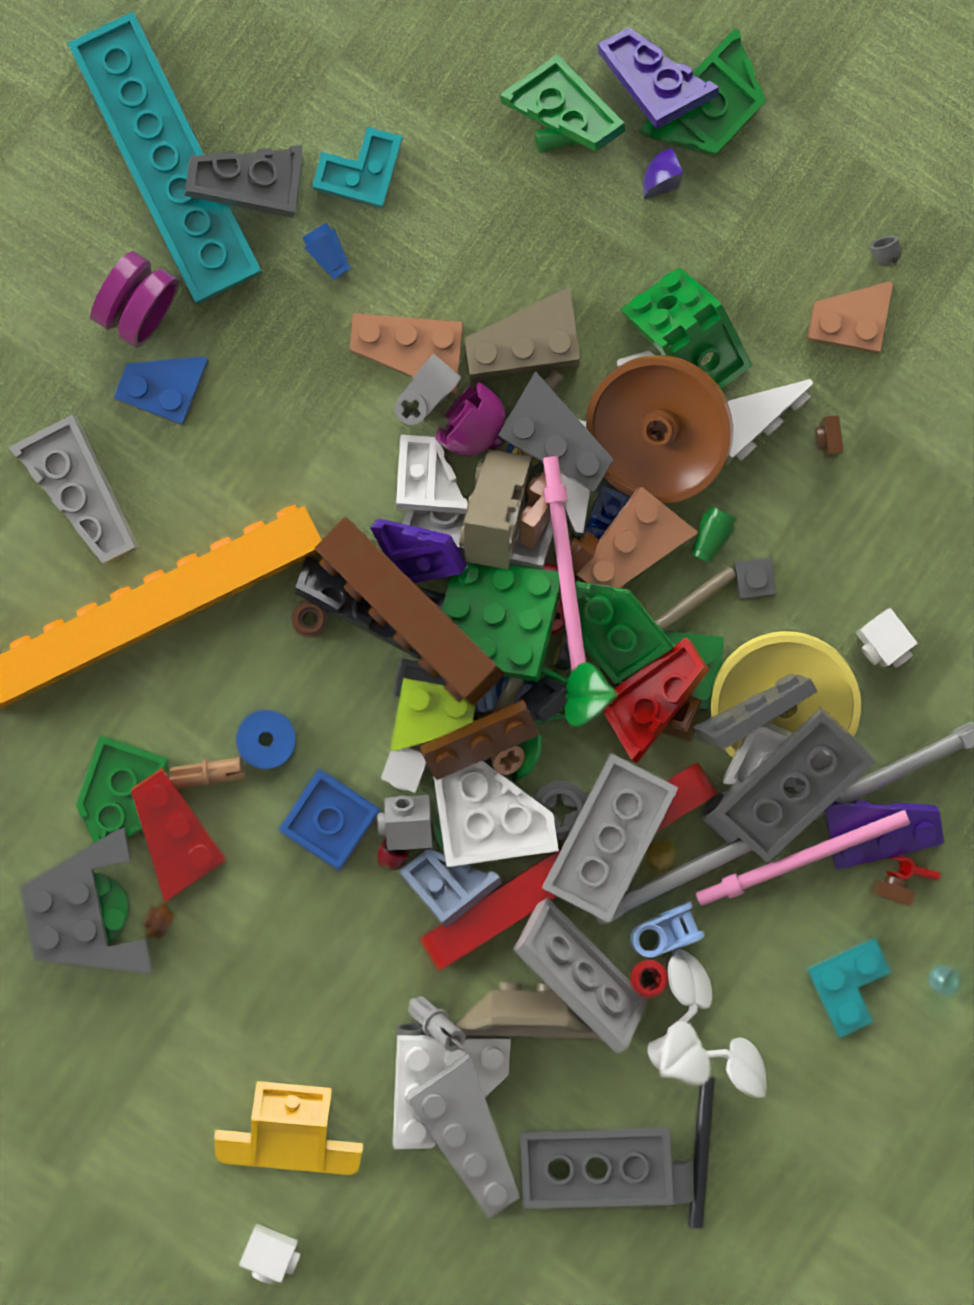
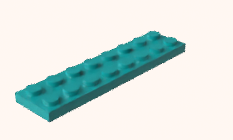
M132 11L68 42L67 44L196 305L262 274L230 206L184 196L190 157L204 154L134 12Z

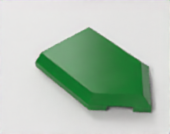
M576 581L575 587L583 646L615 685H618L675 647L674 643L629 589Z
M99 735L75 804L81 819H83L92 837L93 843L118 829L126 828L128 838L143 831L131 789L161 768L166 772L170 758Z

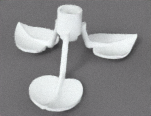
M672 949V956L668 965L669 985L675 997L683 1005L689 1006V1009L678 1022L668 1027L667 1035L649 1043L648 1054L650 1060L658 1069H661L662 1076L677 1078L692 1085H700L708 1080L710 1073L709 1058L724 1057L728 1059L726 1066L727 1074L732 1083L741 1092L754 1098L760 1099L765 1097L767 1081L764 1063L759 1051L750 1041L745 1038L733 1039L730 1043V1051L727 1049L705 1051L701 1046V1041L697 1038L693 1027L687 1022L697 1013V1007L707 1009L711 1006V982L705 969L695 957L683 949Z

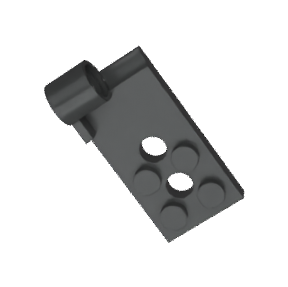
M820 707L743 781L739 779L727 791H722L706 805L700 818L727 843H732L740 837L763 860L769 863L876 762L875 757L828 712ZM817 752H827L832 756V761L825 768H817L810 762L812 756ZM793 777L800 778L805 782L803 790L795 794L789 793L783 788L784 783Z
M670 1127L532 1130L520 1132L524 1209L655 1206L695 1201L693 1162L688 1160H672ZM598 1157L606 1162L608 1171L604 1177L596 1178L590 1175L587 1170V1163L591 1158ZM561 1158L567 1161L570 1166L569 1176L564 1179L554 1177L550 1171L552 1160Z

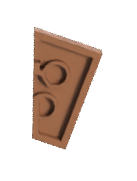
M353 313L350 352L411 377L415 376L434 353L459 375L463 322ZM458 383L449 394L457 397Z
M639 487L599 539L594 556L574 577L585 583L620 588L698 532L647 490Z

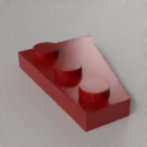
M687 637L677 643L673 649L613 689L618 695L603 711L629 757L636 763L640 761L709 671L693 642Z
M163 768L131 789L164 902L226 861V856Z

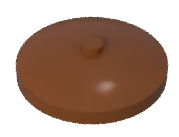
M643 356L620 365L596 388L586 412V429L614 459L604 478L616 489L630 497L637 488L643 487L663 504L685 500L705 489L723 469L733 443L732 414L720 387L706 372L696 365L673 356Z

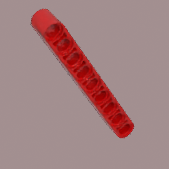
M698 761L666 781L678 787V790L656 833L718 793ZM562 847L558 849L559 851H555L492 891L448 927L445 928L441 924L419 938L418 940L437 970L440 971L533 912L537 903L547 897L549 900L557 897V895L543 889L542 886Z

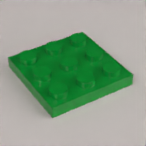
M466 562L467 567L462 574L450 577L442 611L505 673V677L539 682L561 597L559 573L510 565L508 570Z

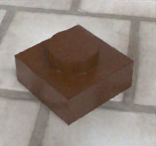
M839 415L827 416L819 422L820 427L815 428L817 450L823 449L824 459L839 457L844 452Z
M589 531L579 541L576 538L570 541L574 576L595 554L599 539Z
M886 875L885 881L874 879L870 894L911 907L916 892L906 889L908 882Z

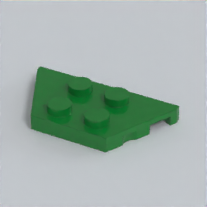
M736 27L693 72V75L705 83L709 80L719 86V96L658 129L648 119L639 130L642 136L716 157L765 105L764 93L760 84L756 81L755 70L750 58L746 55L741 42L742 36Z

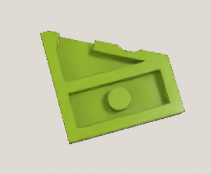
M404 678L390 751L397 752L408 747L427 743L472 723L476 705H471L465 699L458 703L443 688V685Z

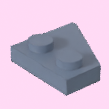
M431 849L424 851L399 871L405 882L445 928L502 884L496 873L491 871L489 874L471 868L470 864L447 867L444 854Z

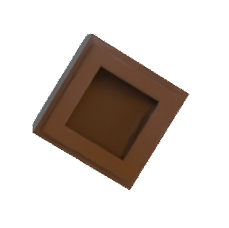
M689 696L661 733L691 741L694 735L692 727L696 726L701 699Z

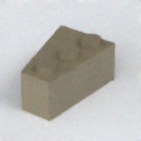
M570 287L466 337L465 349L470 382L533 374L535 371L540 373L551 371L552 369L561 370L579 367L580 352Z
M488 449L484 463H478L475 475L476 487L474 493H471L469 496L467 514L459 536V546L464 547L465 562L509 570L519 530L518 522L523 513L527 497L526 491L531 481L532 457Z

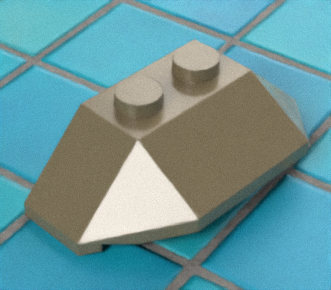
M501 981L499 982V988H491L454 1024L466 1036L600 1039L546 982H537V989H522V982Z

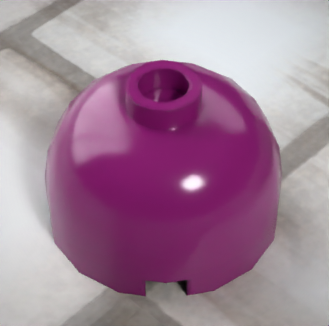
M480 381L476 382L477 389L469 386L455 400L444 416L450 419L445 430L439 426L436 431V441L459 456L471 457L479 455L488 448L495 450L503 441L498 438V434L505 424V408L501 400Z

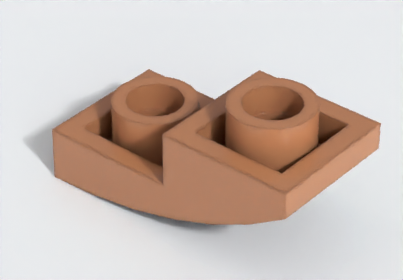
M545 471L540 476L535 475L530 481L526 494L529 495L528 507L523 511L518 525L521 526L520 543L530 549H533L540 540L551 516L550 506L545 504L543 490L547 488Z

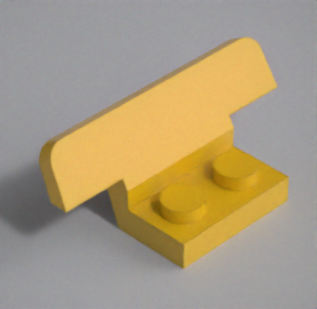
M258 1081L251 1118V1133L216 1130L214 1138L215 1156L219 1162L224 1164L352 1175L359 1170L363 1143L327 1140L332 1088Z

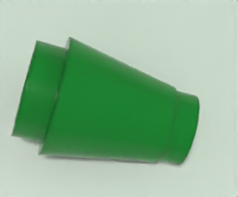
M710 506L707 514L703 512L691 554L711 563L736 530L733 526L737 518Z

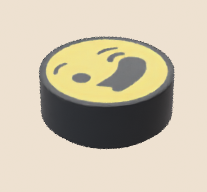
M566 632L561 637L553 661V667L565 671L571 667Z

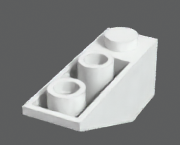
M808 379L729 400L728 404L733 419V443L727 462L730 463L735 457L742 461L757 447L753 440L762 432L769 436L784 422L780 415L789 407L794 411L800 408L811 397L806 391L813 385V382Z

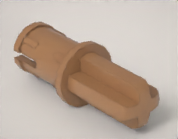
M241 756L211 762L206 758L203 759V763L173 767L170 769L169 776L177 789L200 785L212 788L215 783L244 780L245 767L241 765L243 763Z

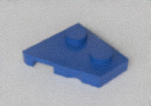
M200 356L128 363L113 398L124 404L184 426L209 360L206 357Z

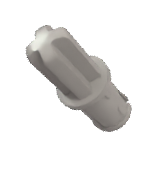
M423 996L410 1000L409 1004L411 1006L408 1012L422 1025V1030L427 1036L436 1038L449 1052L459 1049L451 1040L453 1037L463 1045L465 1034L449 1020V1015L446 1011L437 1009Z

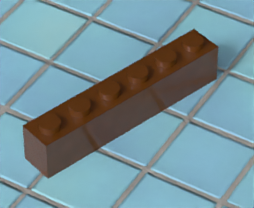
M346 516L315 546L314 549L323 557L319 564L334 578L340 574L347 581L343 588L357 602L364 598L372 606L368 613L382 627L389 623L397 631L392 637L407 652L414 648L422 656L418 663L433 678L439 673L447 681L443 688L458 703L465 699L475 706L505 675Z

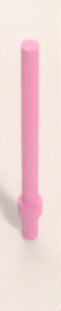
M558 456L543 458L547 488L543 490L545 504L550 506L571 670L573 671L577 665L586 663L564 505V502L568 501L566 486H562Z
M903 810L739 876L737 873L722 878L721 883L696 892L697 899L701 906L726 896L732 899L744 894V889L911 823L906 811Z

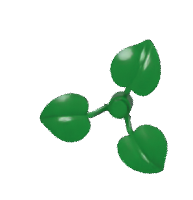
M590 663L577 665L570 674L569 679L542 667V674L567 686L565 688L568 692L565 696L567 702L562 707L565 709V712L556 713L545 722L537 719L535 724L538 726L547 722L567 719L572 726H584L600 716L618 694L607 684L599 670ZM540 735L518 744L524 752V761L517 771L509 774L514 782L518 783L521 778L530 774L537 765L542 751Z

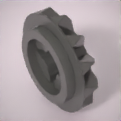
M553 781L542 786L536 792L533 799L549 809L556 805V800H558L557 794H560L565 806H570V808L576 807V811L565 814L563 827H560L557 816L553 815L557 840H566L587 800V796L582 789L571 782Z

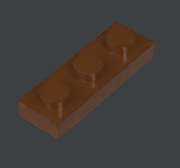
M524 700L420 745V749L437 781L540 734Z

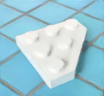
M480 761L437 781L434 777L447 867L559 851L553 813L485 762Z
M427 1035L397 1036L392 1140L394 1149L433 1148L437 1144L405 1096L468 1053L484 1097H486L509 1075L510 1037L465 1035L463 1045L453 1037L451 1040L459 1049L449 1052L434 1037Z

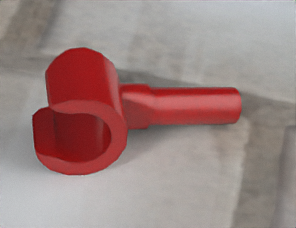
M899 855L889 857L899 862V868L896 872L886 871L887 875L891 877L909 879L912 876H919L935 881L940 879V872L921 868L915 865L911 858Z

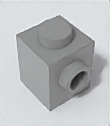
M429 795L384 798L385 813H378L379 836L386 835L387 850L432 848Z

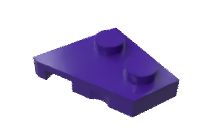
M384 519L375 520L370 527L383 553L414 584L462 574L467 567L457 545L449 534Z

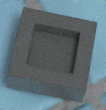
M771 557L735 562L733 564L737 576L736 585L739 600L777 594Z

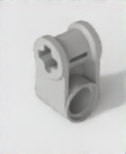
M433 353L412 378L413 381L398 397L394 408L396 417L406 425L419 424L438 402L441 403L462 377ZM416 399L420 404L412 412L407 406Z

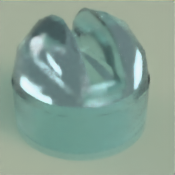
M938 965L931 970L928 981L935 992L945 997H951L959 989L962 975L954 967Z

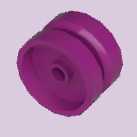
M135 251L128 252L118 261L103 282L91 308L90 319L108 331L118 327L120 339L138 348L151 337L167 314L177 293L179 280L162 268L151 273V263L149 260Z

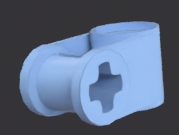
M691 902L671 908L659 916L634 927L630 934V944L633 950L645 957H655L704 938L703 931L698 930L690 911L693 907ZM647 929H652L658 939L656 946L651 950H644L639 944L640 934Z

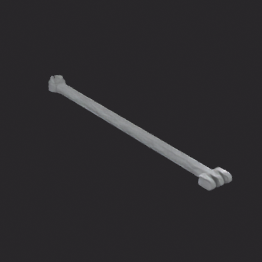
M969 722L952 730L953 734L855 781L835 801L837 803H851L962 748L969 749L974 747V723ZM824 811L816 819L824 816ZM739 837L732 843H727L624 893L611 921L617 919L630 909L753 849ZM595 916L598 924L608 923L607 921Z

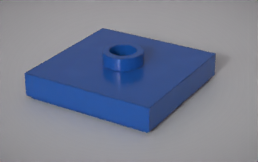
M319 768L278 831L340 872L381 809Z

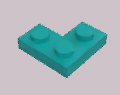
M367 127L357 161L322 152L312 184L313 190L383 209L403 137Z
M876 938L866 940L806 968L839 1038L873 1023L858 988L891 973Z

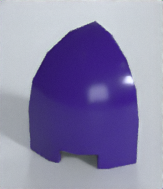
M670 147L657 154L647 166L642 184L644 199L679 188L683 171L674 151Z

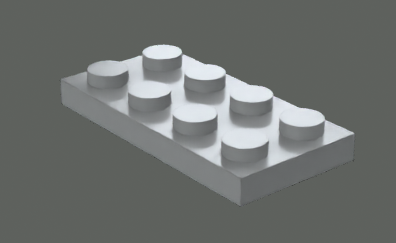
M610 753L542 888L610 923L678 787Z
M547 897L537 903L514 951L571 1007L601 1040L618 1054L628 1048L648 999L634 991L631 982Z

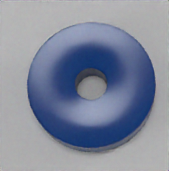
M259 710L248 715L241 722L236 735L237 748L242 758L250 765L261 769H273L286 763L292 756L297 741L296 732L290 720L283 714L273 710ZM265 732H269L273 736L272 744L267 747L260 743V736Z

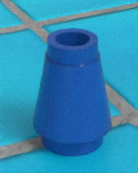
M324 223L302 238L307 245L304 249L333 280L351 269L335 228L331 230L329 225Z

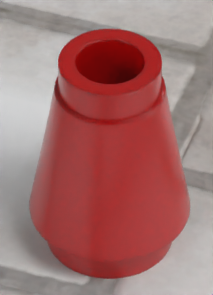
M644 960L633 968L630 980L637 994L645 998H653L659 996L666 989L668 975L665 968L659 962ZM644 971L649 972L652 976L651 983L646 986L640 982L642 979L641 973Z

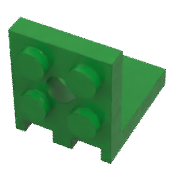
M680 267L664 275L660 281L643 293L635 296L631 302L620 309L625 319L649 340L662 355L680 358L696 365L706 372L720 389L753 366L723 304ZM713 352L711 360L707 364L701 365L703 357L707 353Z

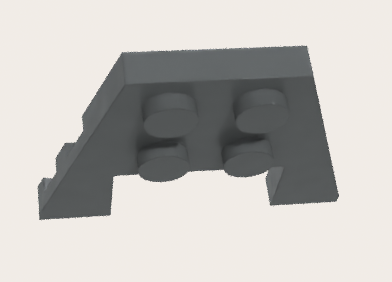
M126 828L116 830L20 886L35 961L145 974L154 972L148 938L109 946L94 870L97 868L132 861Z

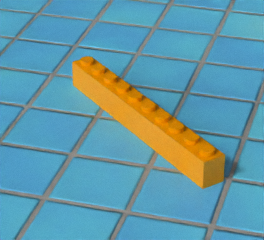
M296 504L290 505L277 512L278 519L270 523L264 524L263 521L255 522L243 529L245 535L231 541L230 537L218 540L209 546L210 552L200 557L196 553L190 554L177 561L178 568L168 573H164L163 569L153 572L143 578L145 584L131 590L130 586L118 589L109 595L110 601L100 606L96 602L88 604L76 611L78 617L66 623L63 619H58L44 626L43 630L45 633L31 639L30 635H26L9 644L11 649L0 654V709L305 560L306 556L312 557L318 554L314 548L322 539L306 507L297 508Z

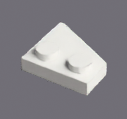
M401 434L396 509L467 514L468 502L466 498H463L457 486L456 476L452 467L446 462L444 458L445 452L435 437Z

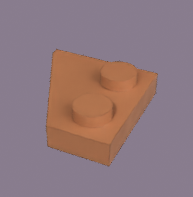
M885 282L816 301L812 308L807 340L879 354L893 283Z

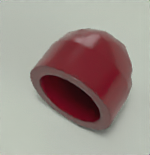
M386 839L382 841L377 851L379 866L383 867L385 865L389 867V871L398 870L404 865L409 856L408 849L387 850Z

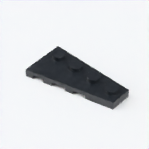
M305 557L295 588L296 595L419 660L422 658L414 648L407 652L392 637L397 631L389 623L382 627L368 613L372 606L364 598L357 602L343 588L347 581L340 574L334 578L319 564L321 560ZM418 587L442 610L446 594Z

